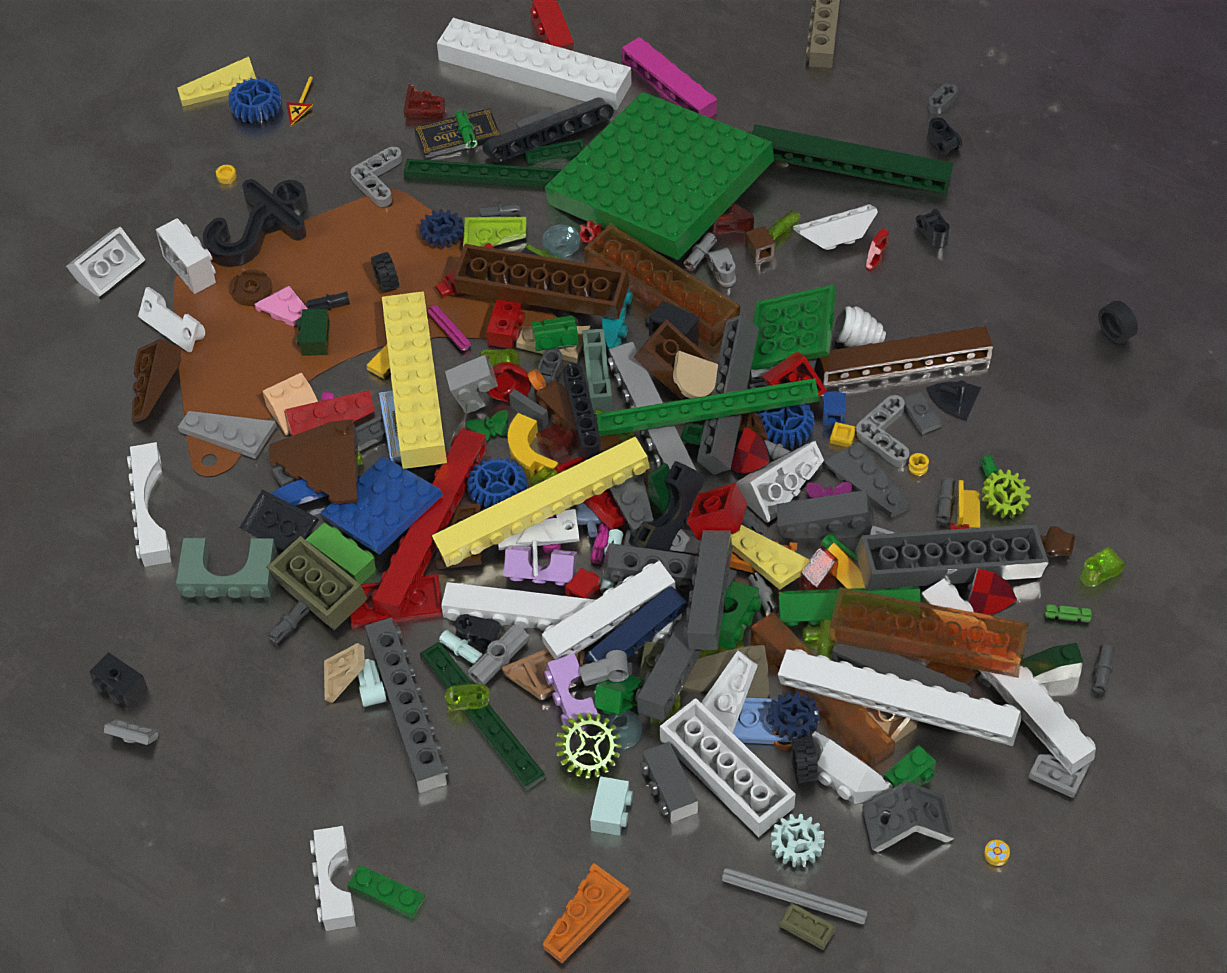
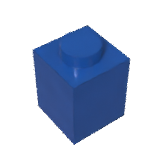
M836 391L825 392L823 395L822 426H834L835 422L845 424L846 393Z

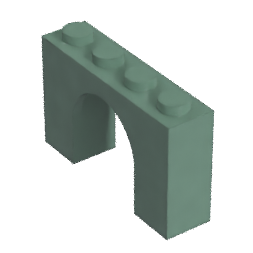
M183 538L176 580L179 595L189 598L194 596H207L210 598L217 596H229L232 598L271 597L273 577L267 566L276 559L277 551L274 539L251 538L246 565L233 575L217 576L207 571L209 548L206 538Z

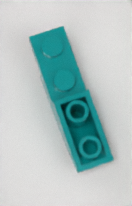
M630 284L619 319L602 317L607 358H609V349L620 346L622 344L621 339L625 338L628 332V326L625 325L626 306L631 304L633 293L630 292Z

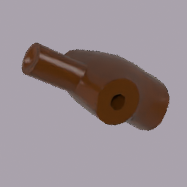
M1051 526L1046 536L1040 535L1047 557L1071 556L1075 534L1067 533L1059 527Z

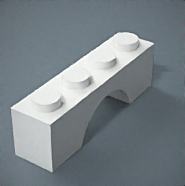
M343 826L313 830L314 840H310L312 855H316L317 862H313L312 866L314 877L319 879V884L315 885V894L317 900L321 899V907H317L319 923H324L326 931L356 926L351 893L338 889L331 882V877L336 867L348 859Z

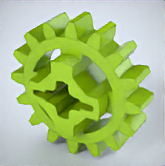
M1000 469L996 474L991 473L984 481L981 493L986 495H984L982 501H988L989 504L986 508L992 507L994 509L993 515L1000 512L1001 518H1004L1007 514L1010 518H1013L1016 514L1020 515L1024 511L1023 509L1029 505L1027 501L1031 498V495L1027 494L1030 487L1023 485L1026 481L1025 478L1018 479L1019 473L1013 476L1009 469L1005 474ZM1018 502L1016 505L1010 506L1011 503Z

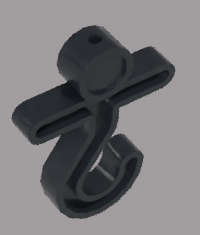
M246 180L242 184L244 196L255 208L250 213L243 236L235 243H224L229 237L227 221L220 217L213 219L203 232L204 247L210 252L212 256L211 261L227 267L240 266L252 261L260 252L267 230L274 224L292 239H304L307 234L305 223L299 215L306 211L308 203L302 183L296 180L282 181L274 187L272 194L256 180Z

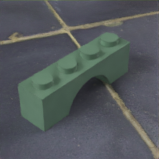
M604 328L582 330L587 385L594 414L611 412L612 394L608 376Z

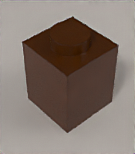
M765 226L746 232L745 247L755 263L774 257L775 242Z

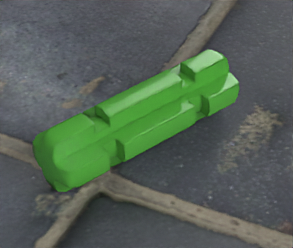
M1051 604L1046 605L1045 608L1046 618L1055 619V617H1058L1061 620L1077 621L1081 619V622L1091 621L1092 611L1088 608H1082L1081 610H1078V607L1059 606L1058 608L1056 605Z

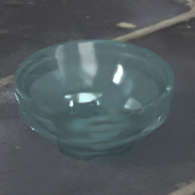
M555 225L544 232L542 242L544 249L550 255L567 257L578 250L580 235L571 226ZM559 245H565L568 247L564 251H558L556 249V247Z
M627 710L620 715L605 713L600 723L608 718L607 728L614 725L613 721L616 718L622 717L627 721L625 726H615L616 729L611 732L612 736L615 734L620 735V738L613 740L614 744H621V748L617 749L630 748L639 741L642 734V724L637 714L631 710Z

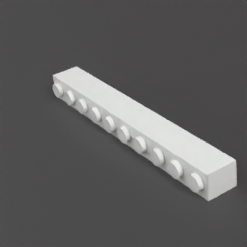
M942 579L921 593V605L1005 701L1009 705L1016 707L1017 710H1020L1021 719L1071 775L1094 760L1096 746L1092 739L1082 734L1076 721L1069 719L1065 715L1062 706L1049 697L1046 688L1033 679V675L1027 667H1022L1015 653L1011 650L1008 651L1003 645L1001 638L988 629L986 621L973 612L971 604L966 600L963 601L954 585H949L945 579Z
M447 582L441 606L443 618L454 621L460 615L469 614L471 616L496 620L501 626L519 625L524 629L533 628L545 631L550 625H557L562 622L569 613L578 612L587 602L593 599ZM675 619L648 642L665 643L666 638L671 637L673 633ZM615 630L611 631L610 633H608L607 635H605V636H603V637H608V636H609L612 632H614Z
M799 649L794 651L786 650L778 672L780 683L783 685L1010 746L1014 745L1021 722L1020 710H1017L1012 705L1004 704L1001 706L993 704L989 699L980 698L978 700L970 698L969 695L963 692L952 693L940 686H925L917 680H902L894 674L886 673L883 675L876 673L875 670L868 667H863L862 669L853 667L848 662L840 661L838 663L830 661L829 658L822 655H817V657L811 656Z

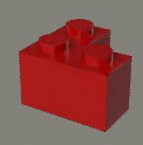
M798 351L762 376L768 386L816 379L818 396L820 397L827 392L807 358Z

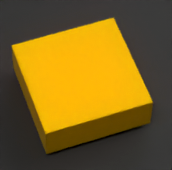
M835 422L829 443L849 448L852 446L856 427Z

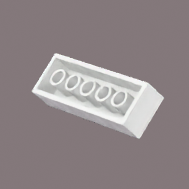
M696 698L660 726V741L662 743L670 742L675 755L758 837L794 809L796 794Z

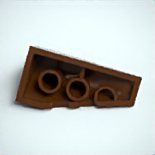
M158 339L138 349L133 373L137 375V382L133 383V390L137 392L132 401V422L137 423L148 417L181 363V347Z

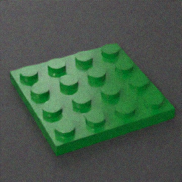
M834 284L756 302L753 324L759 330L751 369L770 368V366H777L796 351L804 355L807 360L829 356L837 294Z

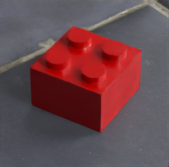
M736 482L700 492L693 502L687 523L697 540H702L703 530L731 531L732 535L740 531L747 501Z

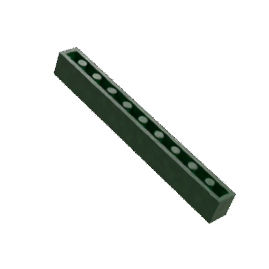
M754 125L753 135L772 142L775 161L943 194L948 192L954 163Z

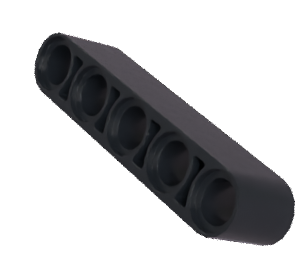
M570 363L563 369L564 387L580 451L583 458L588 460L601 453L600 434L583 368L577 363Z

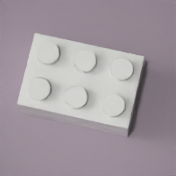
M177 218L156 229L163 257L194 294L216 283L214 277L216 271L211 264L212 256L208 249L202 248L200 240L196 236L193 237L191 235V231L186 224L183 225Z

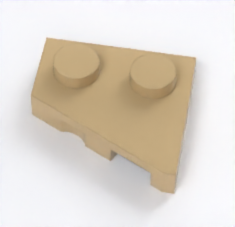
M357 643L324 660L326 701L333 703L365 667L363 645Z

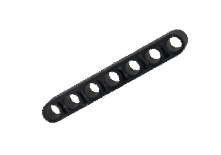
M594 98L491 138L484 143L483 152L493 162L500 163L537 147L608 121L613 116L614 109L603 98Z

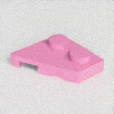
M290 286L254 304L256 311H265L271 315V318L282 320L285 324L292 327L298 325V318L302 317V309H308Z

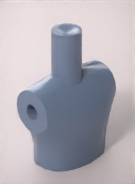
M584 502L576 505L577 525H587L589 537H596L598 535L596 525L604 522Z

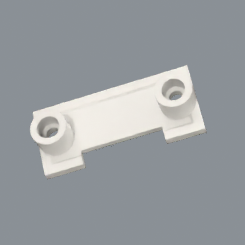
M150 287L145 288L138 317L187 352H192L195 341L202 340L205 336L203 325L189 314H184L182 319L166 307V302L159 293Z
M576 509L565 510L561 514L556 515V518L545 519L540 523L552 542L537 543V546L579 541ZM521 532L504 539L498 546L499 550H505L509 545L532 547V543L518 544L523 534Z

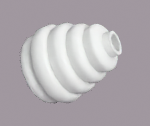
M846 306L841 310L833 333L834 340L837 343H841L845 348L867 345L869 343H881L886 336V331H883V325L877 323V320L871 317L868 312L857 306L853 308Z

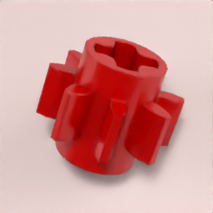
M587 221V225H580L581 231L577 235L582 240L581 244L588 242V246L593 247L595 243H602L600 238L605 232H602L601 224L594 225L593 221Z

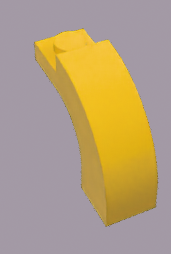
M517 413L508 430V446L511 461H516L517 466L523 468V472H525L526 477L530 480L535 474H538L543 479H549L557 475L554 470L558 466V462L537 454L530 448L531 443L538 435L537 421Z

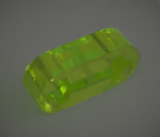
M483 684L451 686L445 691L444 695L447 707L452 710L483 708L490 702L489 688ZM477 693H482L481 699H477ZM453 695H458V701H453Z

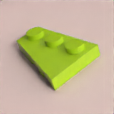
M465 217L463 247L464 244L484 246L487 243L496 246L526 238L527 219L526 217Z

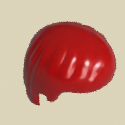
M502 362L493 366L498 386L486 392L489 397L510 403L509 394L514 389L526 397L528 396L532 384L525 369L512 362Z

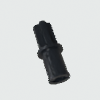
M347 291L334 295L326 294V297L307 301L308 309L332 310L334 307L350 305Z

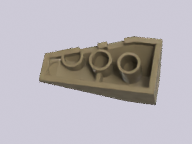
M765 645L740 647L698 658L681 690L695 693L709 692L736 652L740 651L758 665L746 698L770 699Z

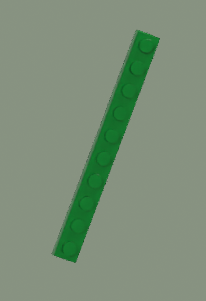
M809 379L599 413L596 416L601 437L818 402L819 396L816 379Z

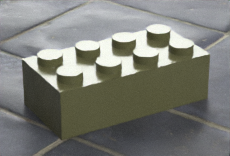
M301 536L267 566L272 577L280 586L298 601L303 602L310 611L333 630L367 600L362 586Z

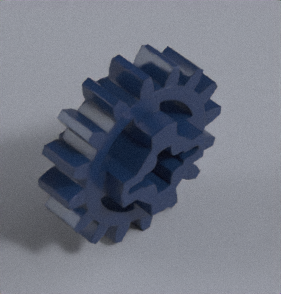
M442 209L439 210V213L433 210L431 216L426 214L425 220L420 221L421 239L426 240V245L433 243V248H436L438 245H441V249H444L445 245L452 247V242L459 243V238H463L464 223L462 217L458 218V213L451 214V210H447L446 213Z
M787 691L786 697L779 694L778 702L772 700L771 708H768V724L772 725V732L779 731V738L787 735L788 741H791L793 737L799 739L802 735H805L807 738L810 737V731H817V724L820 723V709L816 707V701H808V694L800 697L799 691L795 693V696H792L789 691Z

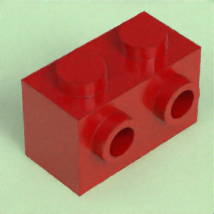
M497 299L486 331L488 345L513 348L514 342L517 341L520 335L519 327L525 321L522 303Z

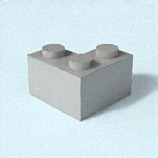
M485 355L445 371L450 392L466 414L486 406L482 393L498 386L493 366Z

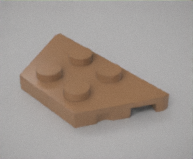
M584 648L575 654L579 667L585 665ZM548 649L502 667L503 675L540 700L553 696L552 693L555 692L553 685H548L544 675L547 663L555 660ZM581 679L580 682L572 684L569 688L583 683V680Z

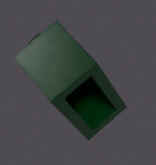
M302 309V317L298 318L300 334H297L296 337L297 347H301L302 356L328 355L330 331L328 309Z

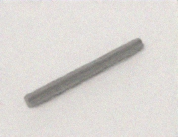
M726 867L722 874L723 882L859 924H864L867 919L868 911L866 909Z

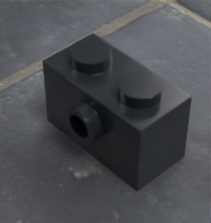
M109 652L89 671L92 678L91 683L98 691L102 692L104 690L117 704L121 702L127 707L147 688L142 674Z

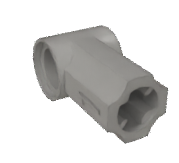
M613 650L606 654L605 659L582 665L580 667V674L583 683L589 686L606 680L613 682L626 680L629 676L626 653L621 650Z

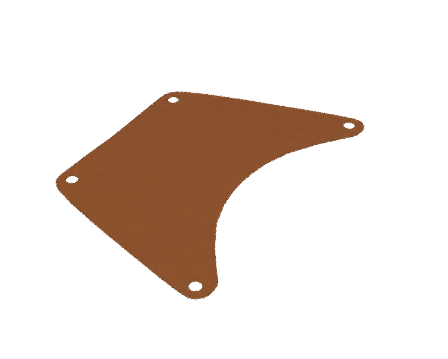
M390 189L393 204L389 207H379L367 196H364L304 220L307 233L304 239L294 240L283 230L265 235L259 254L252 261L243 265L227 267L211 261L216 271L214 274L216 283L196 294L189 289L178 274L176 275L174 281V313L182 319L184 314H189L199 321L205 329L204 338L195 341L192 352H187L183 348L181 350V363L178 367L184 417L188 411L268 420L272 415L266 407L263 390L299 373H302L309 382L317 375L345 360L387 344L382 297L424 291L426 311L432 305L438 306L466 338L487 339L486 331L497 299L464 293L458 295L455 293V296L450 294L443 298L436 290L435 285L441 283L442 278L456 269L463 250L464 236L459 238V243L452 242V247L445 245L444 249H441V245H438L436 248H433V243L426 245V240L421 239L419 226H421L420 221L425 220V215H432L431 209L409 194L396 189ZM384 252L390 254L399 279V288L382 292L379 288L371 264L372 256ZM246 270L263 271L272 281L271 295L290 286L307 308L308 300L326 297V294L334 295L347 291L350 305L334 307L332 310L328 309L330 319L328 355L302 356L301 347H297L296 341L297 334H300L298 325L292 327L285 324L282 320L271 318V315L265 311H256L255 306H245L236 302L230 291L233 278L237 275H242V272ZM252 285L247 287V289H254L256 286ZM522 303L525 321L523 325H520L519 329L521 332L523 326H531V322L557 317L547 307ZM427 312L430 338L448 337ZM186 435L193 470L199 475L208 477L221 474L229 470L241 456L240 453ZM213 454L217 457V462L213 466H205L202 463L203 457Z

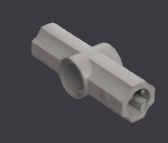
M513 625L499 640L489 644L487 652L467 671L468 676L476 685L484 686L499 670H502L503 666L508 665L510 659L528 642L529 635L524 628L519 625Z

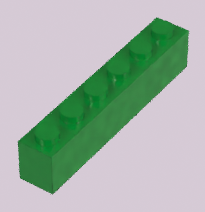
M919 586L871 590L849 588L779 591L780 622H785L787 626L799 625V621H808L809 625L822 624L823 620H831L832 624H843L845 620L855 619V623H867L869 619L878 618V622H891L892 618H901L902 621H915V617H921Z

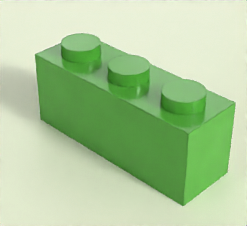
M324 522L306 539L307 542L359 584H362L376 571L374 556L369 551H363L351 538H345L334 526L330 527Z

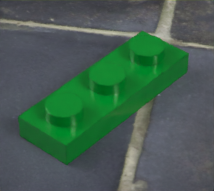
M359 865L347 885L348 890L411 919L415 918L426 899L425 894Z

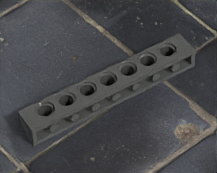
M392 617L365 625L367 639L418 792L421 793L447 785L445 775L449 774L446 761L440 760L439 755L442 754L439 741L433 740L432 735L435 734V729L432 721L427 722L426 715H429L425 701L420 702L419 696L422 695L419 683H414L412 677L415 676V671L412 663L407 664L406 658L409 655L406 645H401L399 639H402L399 625L394 626ZM412 721H418L415 724H410ZM418 741H425L424 743L417 744ZM427 760L432 761L431 763H428V764H424V763H423V762H425V761H427Z

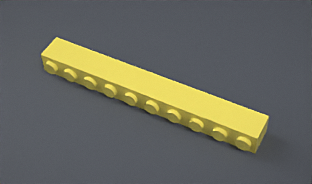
M633 437L432 535L433 540L447 567L458 564L463 559L479 554L484 549L499 544L514 534H520L524 529L540 524L553 515L561 514L569 507L581 504L594 495L602 494L612 486L620 485L625 480L644 473L650 468L648 457L637 438Z

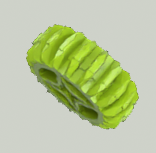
M587 712L584 720L583 715L579 713L577 714L578 722L571 717L568 719L571 727L566 724L561 726L566 732L565 734L557 733V737L563 739V742H556L555 746L563 747V751L557 752L556 755H565L566 758L560 762L561 765L569 762L570 765L567 771L571 772L574 768H577L575 773L577 777L582 774L583 770L585 778H590L591 770L595 777L600 776L599 768L602 772L607 773L608 768L605 764L614 766L615 762L610 758H618L620 755L613 751V748H621V744H614L613 741L620 738V735L615 734L612 736L611 732L616 727L614 725L609 728L606 727L609 723L608 718L600 723V714H596L594 720H592L591 712ZM590 725L596 727L601 732L595 736H589L580 726ZM575 732L578 746L571 752L569 743L571 735ZM597 738L591 745L592 752H589V749L579 752L586 744L585 739L592 741ZM605 738L607 747L604 757L601 758L598 745ZM586 754L596 764L584 765L579 763L576 758Z

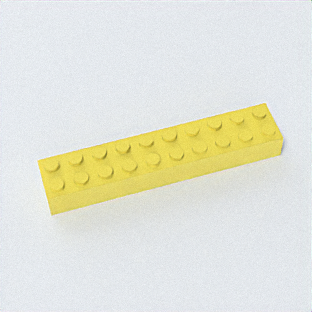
M424 291L382 297L402 467L407 469L447 463Z

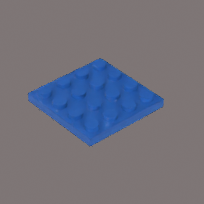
M382 456L358 478V502L336 505L331 503L320 515L323 520L380 555L439 500L443 494L436 486Z

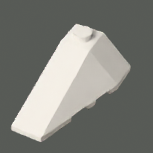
M812 441L769 463L761 470L748 474L737 481L736 484L747 501V506L765 522H769L777 517V504L790 502L794 496H797L801 486L812 477L824 459L816 441Z

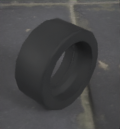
M1113 301L1099 310V324L1111 341L1123 343L1137 334L1138 324L1136 317L1125 303Z

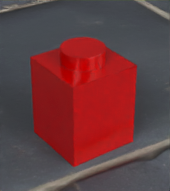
M581 568L565 587L566 596L594 600L600 593V578L594 572H588Z

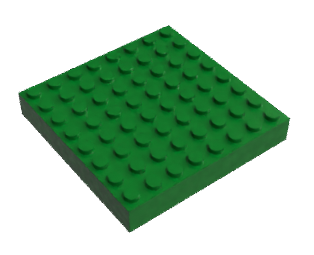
M642 92L545 186L549 205L583 220L593 221L595 225L601 224V227L679 260L774 161L773 146L771 141Z

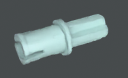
M445 630L441 634L439 642L454 651L456 656L461 655L472 664H475L482 657V653L468 645L467 640L458 638L449 630Z

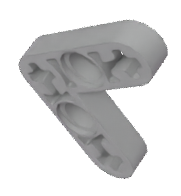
M388 147L357 164L350 171L353 183L379 207L391 204L392 195L390 189L378 176L402 162L400 148ZM373 164H381L380 167H372ZM368 184H376L373 188L366 187Z
M891 395L857 424L856 438L893 466L903 467L908 463L909 449L884 431L904 412V399L898 395ZM880 415L884 416L886 420L878 422L874 418ZM884 440L888 445L881 447L877 445V442Z

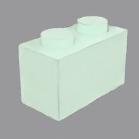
M600 776L590 819L591 831L620 836L622 827H626L628 822V813L625 812L626 806H631L633 791H629V781Z

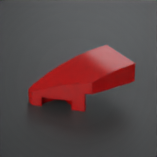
M884 228L876 234L871 242L866 262V269L870 272L882 261L883 249L888 246L889 231Z

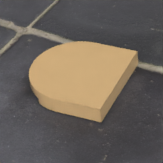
M678 351L673 371L674 382L677 383L682 391L681 393L690 399L707 396L715 387L718 364Z

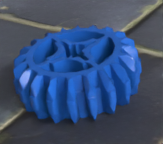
M251 77L250 80L246 81L243 79V83H237L236 87H232L228 103L231 112L238 120L242 119L243 122L249 120L251 124L254 121L260 123V120L267 121L268 117L274 118V113H279L282 96L278 86L273 81H268L267 78L261 80L260 77L257 79H252Z
M799 404L758 411V415L761 417L768 435L767 440L776 445L781 444L783 448L789 446L792 449L794 444L800 447L802 441L807 442L809 436L813 433L815 421L810 405Z
M499 456L497 460L489 457L488 462L481 460L480 466L474 465V471H470L467 480L468 494L471 496V500L473 503H480L481 507L484 506L485 509L527 489V477L525 472H523V468L517 466L516 461L510 462L508 457L505 460H501ZM510 479L514 481L513 486L509 485ZM483 482L486 484L484 489L480 487Z

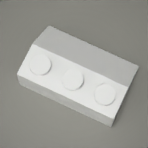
M118 227L107 233L66 267L81 285L100 297L144 262L145 258L123 229Z

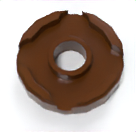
M246 270L242 272V275H237L233 278L230 285L231 295L234 300L245 306H255V303L269 297L272 293L270 277L259 270ZM249 286H256L254 289H247Z

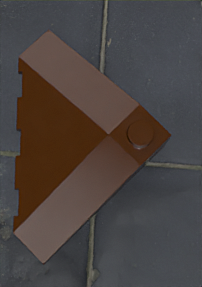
M353 419L332 421L270 444V464L275 467L279 464L285 467L286 474L297 481L300 478L307 481V487L320 494L323 491L328 494L329 501L335 505L358 502V437Z

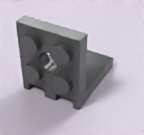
M905 781L862 806L873 851L880 852L914 832H919L946 843L955 839L944 795L911 782ZM891 813L888 824H886V818Z

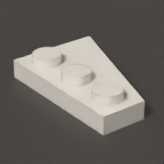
M740 651L736 652L701 702L732 733L758 666Z

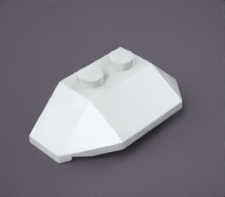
M868 204L863 207L795 225L793 229L823 249H834L838 244H851L855 242V239L862 238L878 211L877 208Z
M816 731L812 734L817 756L818 780L823 785H829L836 790L840 797L845 800L849 799L854 804L868 803L893 789L891 783L885 781L881 775L838 744Z

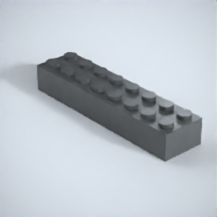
M1036 524L862 535L855 550L866 590L935 585L942 579H945L948 584L973 582L977 568L997 573L1005 580L1039 578L1049 563Z

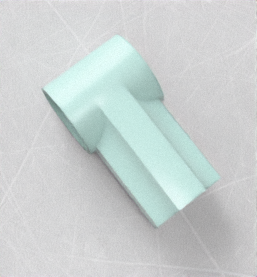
M365 659V667L358 674L363 707L387 702L376 662Z

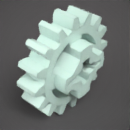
M790 814L789 821L781 818L780 825L775 824L774 832L771 833V841H773L771 849L776 850L775 857L783 856V864L792 861L793 867H796L797 862H801V865L806 867L807 860L814 863L815 856H821V848H824L825 840H823L824 831H819L820 824L812 825V817L803 820V814H800L798 819H795ZM781 839L783 840V843L787 845L786 848L782 844Z

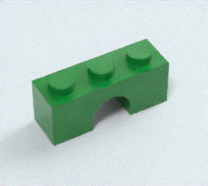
M732 582L725 596V613H723L718 646L734 649L737 642L743 639L746 627L751 625L753 615L761 608L762 598H759L758 587Z

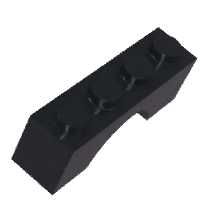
M674 461L664 480L670 491V501L666 511L653 521H643L633 542L647 549L669 551L678 531L682 527L686 515L692 508L698 492L703 487L706 476L685 464Z

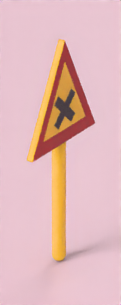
M312 76L309 77L299 103L286 102L291 126L313 106V104L303 103L312 82Z

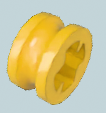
M921 453L911 455L908 464L910 472L915 475L925 474L928 470L929 459Z

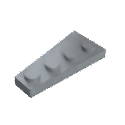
M188 411L179 424L178 429L183 434L256 459L275 430L276 422Z

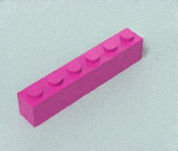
M638 37L622 47V62L631 67L636 74L673 104L709 118L717 113V99L715 96L703 89L699 83H696L687 73L677 68L674 63L666 59L661 52L656 51L648 42Z

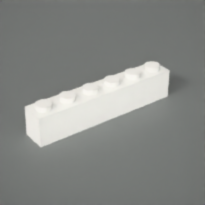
M660 561L655 564H648L639 574L627 577L618 587L608 589L602 597L587 602L578 612L569 613L562 622L547 627L544 633H542L543 643L555 660L573 653L576 654L621 626L666 588L672 586L676 590L675 581Z

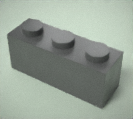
M670 742L642 751L643 761L640 762L643 774L645 776L648 775L651 780L649 785L653 795H658L660 799L659 807L664 816L667 815L672 823L698 813V800Z

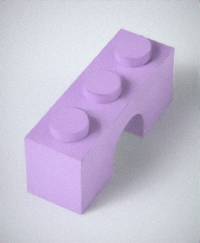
M509 545L506 548L504 576L510 577V580L523 581V578L532 579L534 583H546L547 580L555 581L556 585L566 586L575 576L577 556L575 551L554 549L551 553L550 564L547 566L538 565V576L535 577L531 557L532 547Z
M573 653L548 662L544 675L548 685L552 684L555 690L552 695L556 706H561L563 711L561 715L562 723L571 727L568 722L569 718L572 717L578 722L577 714L581 713L585 720L587 712H591L592 720H594L595 715L598 713L592 698L577 700L570 695L568 690L572 684L580 682L582 679L575 654ZM583 725V726H580V727H581L582 730H584V729H587V728L592 727V726H590V725Z

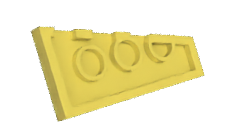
M246 57L182 85L177 89L182 106H187L228 96L232 91V87H236L237 83H243V79L247 81L251 77L256 79L250 58Z
M741 525L740 531L731 535L732 551L779 590L813 568V561Z

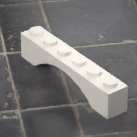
M157 442L131 446V456H127L129 469H132V473L129 474L131 487L134 486V491H130L132 504L136 505V509H132L134 522H137V527H134L135 539L139 540V545L135 546L137 558H142L144 567L170 563V544L166 531L159 527L148 513V500L151 489L162 474L161 456Z

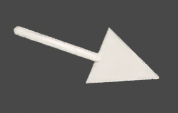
M540 524L525 529L518 541V544L532 543L533 574L535 577L538 576L537 543L552 542Z

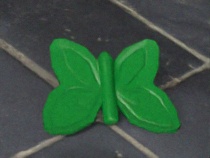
M507 410L497 412L492 416V419L485 417V422L481 419L466 421L465 423L471 431L486 435V441L489 440L491 435L493 437L496 434L508 436L510 427L506 424L508 420Z

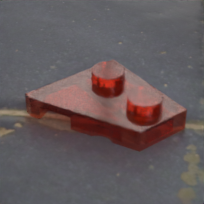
M408 84L403 111L404 117L443 119L446 105L445 99L434 96L425 90L423 92L417 91L413 85Z

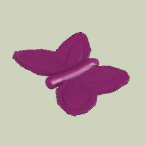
M842 482L835 486L833 491L830 486L825 491L823 486L817 483H807L806 489L809 497L818 498L850 493L852 491V484L850 482Z

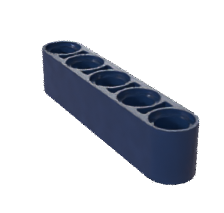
M672 586L666 588L587 654V662L592 663L605 659L606 654L613 650L624 651L627 658L630 657L683 613L688 606V602Z

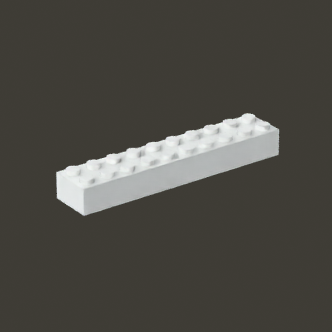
M456 18L451 20L437 42L438 58L441 61L585 102L600 97L609 103L614 110L618 109L631 86V67Z

